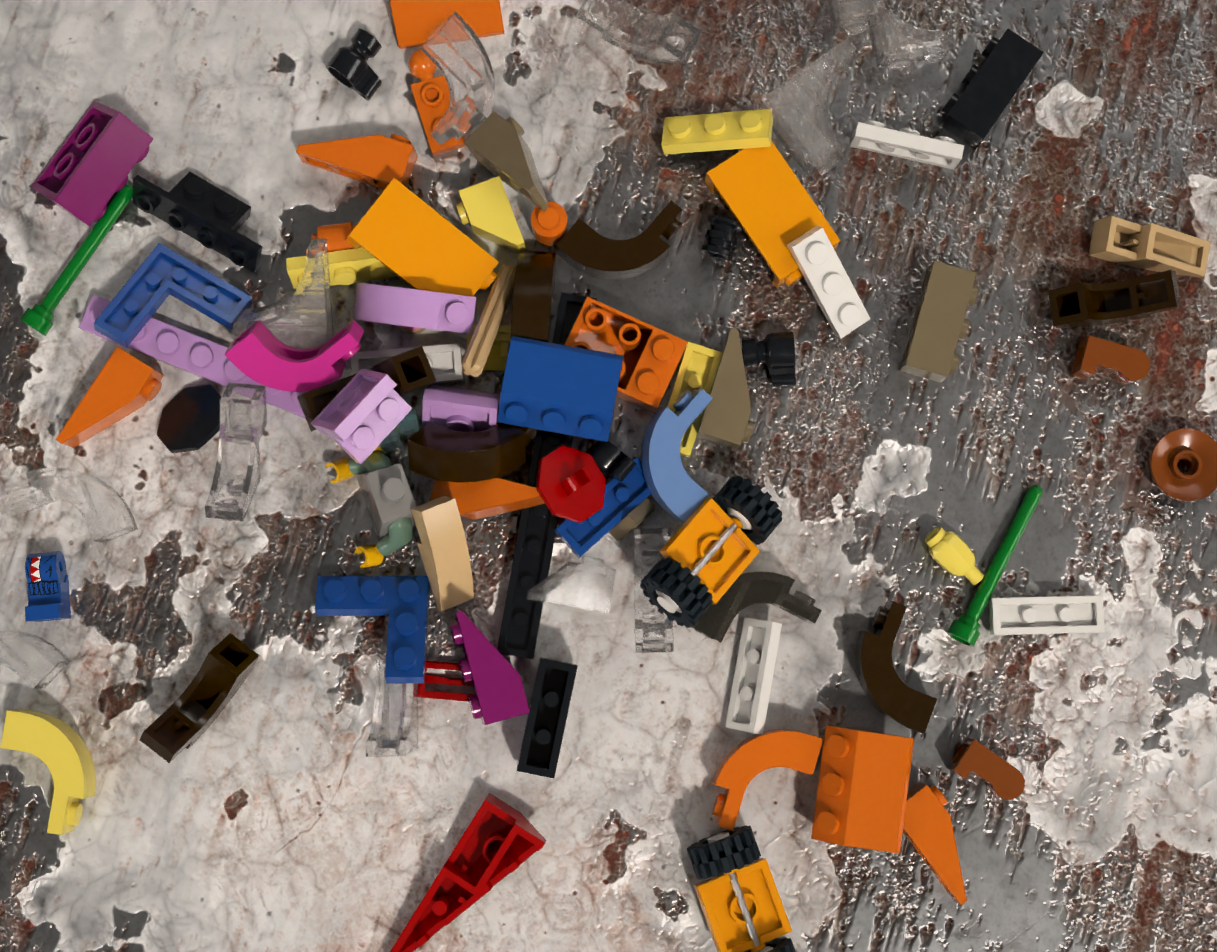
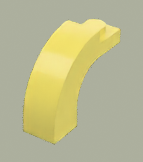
M26 709L7 710L0 748L28 752L37 756L46 764L53 778L54 793L47 833L63 835L74 831V827L80 823L83 811L79 798L85 799L95 796L96 790L95 768L87 746L76 731L52 715Z

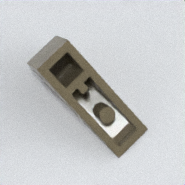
M493 111L464 141L465 145L480 165L496 177L500 176L504 183L544 212L549 205L531 150L522 137L525 133L523 128L513 118L509 117L505 120Z
M731 328L710 392V396L713 399L705 408L696 437L738 450L742 441L749 442L755 422L749 420L752 410L739 330Z

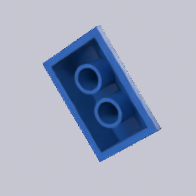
M512 336L500 395L498 422L608 442L623 356Z

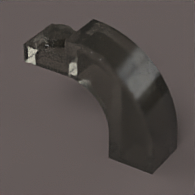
M749 572L741 574L716 604L711 605L696 624L690 628L721 643L735 616L752 604L766 603L774 605L809 624L816 623L822 610L814 606L816 602L814 598L796 590L794 596L789 594L795 579L772 572Z

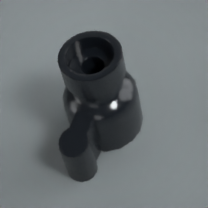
M358 29L351 38V46L339 48L327 63L326 68L339 82L348 88L354 89L361 97L369 101L382 82L369 67L367 60L374 58L382 46L370 33L363 29Z
M793 332L770 333L763 341H758L755 338L742 339L744 367H756L759 363H765L774 387L796 385Z
M596 440L587 451L604 477H612L621 482L637 464L609 440L608 442Z

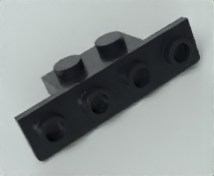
M191 172L170 192L163 190L139 175L133 179L132 202L142 211L154 215L168 223L173 229L182 231L196 239L206 248L213 249L229 258L234 264L243 266L251 272L257 271L260 266L262 246L237 232L239 227L250 217L251 206Z

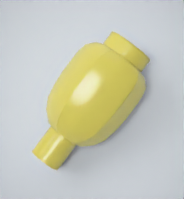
M941 526L928 534L925 543L929 546V554L942 568L952 575L965 576L973 585H976L983 579L984 574L975 566L973 551L960 536L951 530L945 531Z

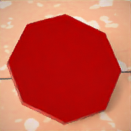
M562 445L539 460L536 490L552 515L581 523L603 508L606 478L590 454Z

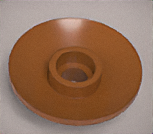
M1181 428L1167 433L1156 443L1150 457V471L1155 484L1167 496L1179 501H1196L1207 497L1217 488V443L1206 433L1192 428ZM1179 460H1183L1187 464L1185 473L1180 472L1177 468Z

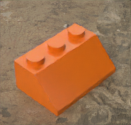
M390 0L399 49L504 34L500 0Z
M826 725L811 839L848 847L900 853L914 738L850 727Z

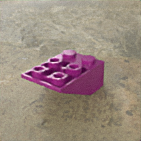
M462 611L456 612V621L450 623V629L455 646L462 645L465 659H461L459 664L464 683L472 682L475 695L468 697L473 718H481L482 724L488 725L530 713L520 674Z

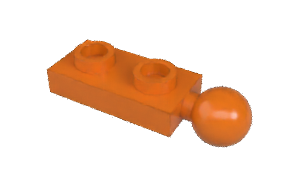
M426 50L414 52L409 58L408 67L411 74L420 79V82L410 86L432 155L436 156L465 147V137L445 74L434 77L433 74L436 71L437 62L432 53Z

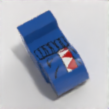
M61 551L29 554L25 562V573L28 581V606L25 607V621L43 622L71 619L69 580L63 553Z

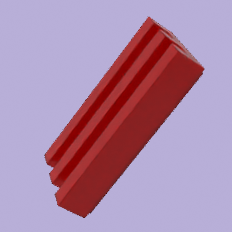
M426 660L425 683H418L417 697L469 702L468 697L475 695L425 690L426 683L473 687L471 681L464 683L463 678L427 675V668L461 671L459 663Z

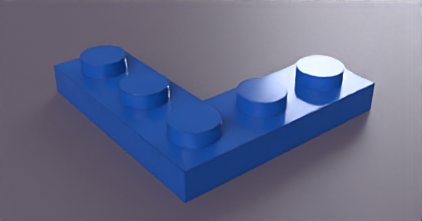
M158 243L93 324L97 332L127 348L169 295L230 330H233L252 305V297Z
M318 576L315 603L317 616H389L385 667L386 684L425 683L430 594L428 577Z

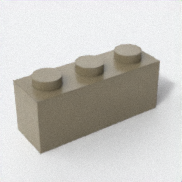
M934 261L927 268L899 371L939 383L948 378L949 374H955L960 359V354L955 353L958 340H964L969 326V320L965 319L967 307L973 306L978 294L979 286L974 284L976 272Z

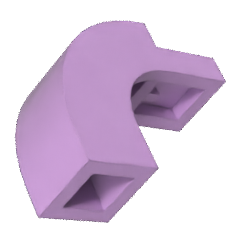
M356 282L352 319L472 334L476 297Z

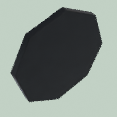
M211 384L184 388L163 408L156 435L171 453L199 450L221 429L227 402Z

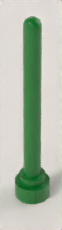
M126 184L117 192L104 215L94 225L40 305L35 304L32 309L27 308L20 318L22 322L44 336L47 335L54 325L51 322L54 318L53 311L132 199V185Z
M1039 485L1029 487L965 615H960L958 620H953L947 635L960 643L974 647L980 635L978 631L980 624L978 621L1043 494V490Z

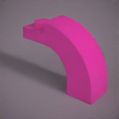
M258 320L231 342L224 355L242 373L262 385L282 391H310L328 385L342 377L347 364L345 361L353 357L361 348L359 343L364 330L353 320L324 344L310 349H298L279 341Z

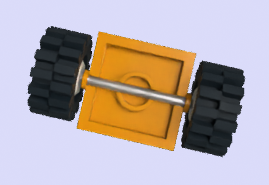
M741 476L731 477L713 499H705L659 551L664 558H661L643 578L640 588L643 589L644 596L650 598L648 601L651 605H656L658 607L657 611L661 614L665 613L667 619L672 622L676 620L678 625H685L686 628L693 627L707 609L722 598L758 555L760 550L756 545L763 543L782 521V511L777 509L779 505L776 501L770 500L772 496L768 492L764 494L761 491V486L758 484L753 486L751 480L747 478L743 480Z
M750 825L740 828L736 827L733 831L725 830L722 833L711 835L709 838L699 840V842L693 843L687 848L696 877L698 879H708L695 884L694 888L717 952H796L791 938H778L792 932L768 862L766 858H760L761 854Z

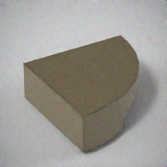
M646 498L609 533L617 542L619 540L622 541L655 511V505Z

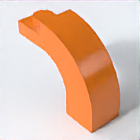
M774 729L764 731L762 735L755 734L735 746L719 765L712 781L715 785L726 788L724 794H717L712 815L718 816L716 820L717 825L732 831L734 830L745 790L750 781L762 771L774 767H786L813 775L823 738L797 730Z

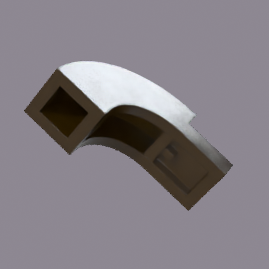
M1173 270L1112 283L1088 284L1082 282L1048 291L1054 327H1086L1119 323L1150 317V314L1181 308L1176 271Z

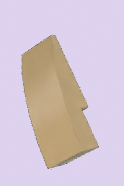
M1109 216L1094 221L1089 256L1156 272L1173 270L1176 271V275L1201 278L1205 277L1211 242L1154 223L1139 225L1115 216Z
M442 496L411 508L421 540L417 542V546L438 611L442 612L473 599L471 562L456 499Z

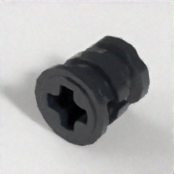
M709 216L708 222L712 224V227L706 231L705 238L707 239V244L702 245L701 252L716 259L730 261L733 257L731 248L735 247L738 238L735 236L736 232L742 231L743 228L739 222L721 216Z

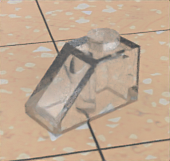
M583 556L582 563L567 562L528 592L527 599L609 614L616 569L603 567V559Z

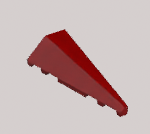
M489 793L390 952H413L419 946L421 947L435 933L451 923L489 892L499 881L515 871L531 855L542 849L546 839L521 812Z

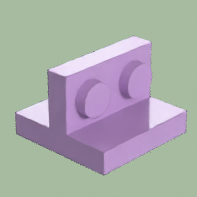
M361 369L311 424L321 434L331 437L356 463L362 464L412 408L394 390L397 384L387 374Z
M431 385L430 389H425L423 395L422 428L431 421L459 432H478L490 429L499 424L498 413L501 394Z

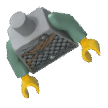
M373 451L362 464L356 463L352 458H341L328 462L325 468L332 466L337 473V477L330 480L331 483L335 484L356 475L378 538L376 544L359 546L355 549V555L365 554V562L360 565V568L381 565L384 556L390 555L412 540L415 527L411 508L416 507L401 463L391 464L389 458L381 451Z

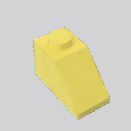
M500 176L458 191L462 202L455 205L463 225L470 223L474 234L518 254L520 250L526 251L525 242Z

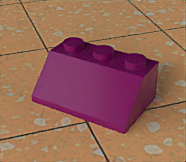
M93 101L31 185V188L76 219L91 226L94 221L99 220L104 215L107 209V202L112 195L126 185L128 174L134 165L141 162L147 156L149 145L154 138L121 112Z

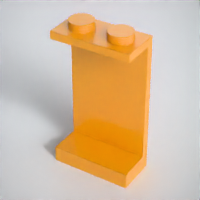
M772 140L771 147L742 149L706 173L705 185L711 194L715 192L720 194L774 273L775 277L772 283L776 288L783 283H786L789 287L803 278L797 263L787 247L789 243L817 225L823 227L834 250L841 241Z
M393 178L345 240L356 249L361 246L417 290L473 297L479 288L485 292L498 275L493 271L499 263L495 258L395 178Z

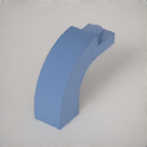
M696 389L692 392L686 390L674 403L675 412L671 411L668 407L658 408L647 426L641 450L642 470L652 496L676 521L684 523L709 495L687 474L680 456V446L684 433L713 399L703 389Z

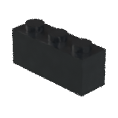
M1010 29L1006 30L1001 39L993 36L981 54L987 58L980 68L974 64L961 82L967 86L962 95L959 96L954 93L942 109V112L947 114L940 126L976 150L1044 52Z
M540 657L529 706L530 713L527 716L517 763V771L549 778L555 777L578 667L576 664Z

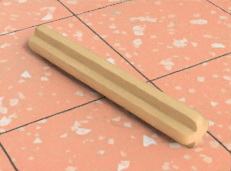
M504 264L498 271L461 363L463 367L462 372L466 376L478 377L483 371L514 292L515 265L509 266Z

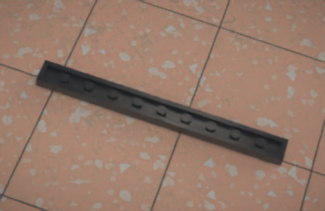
M561 292L552 343L565 345L587 298L586 296ZM536 430L527 480L528 486L536 487L539 460L562 445L571 448L572 435ZM546 504L522 509L497 647L501 654L534 659L556 536L554 530L557 528L559 519L558 516L551 514Z

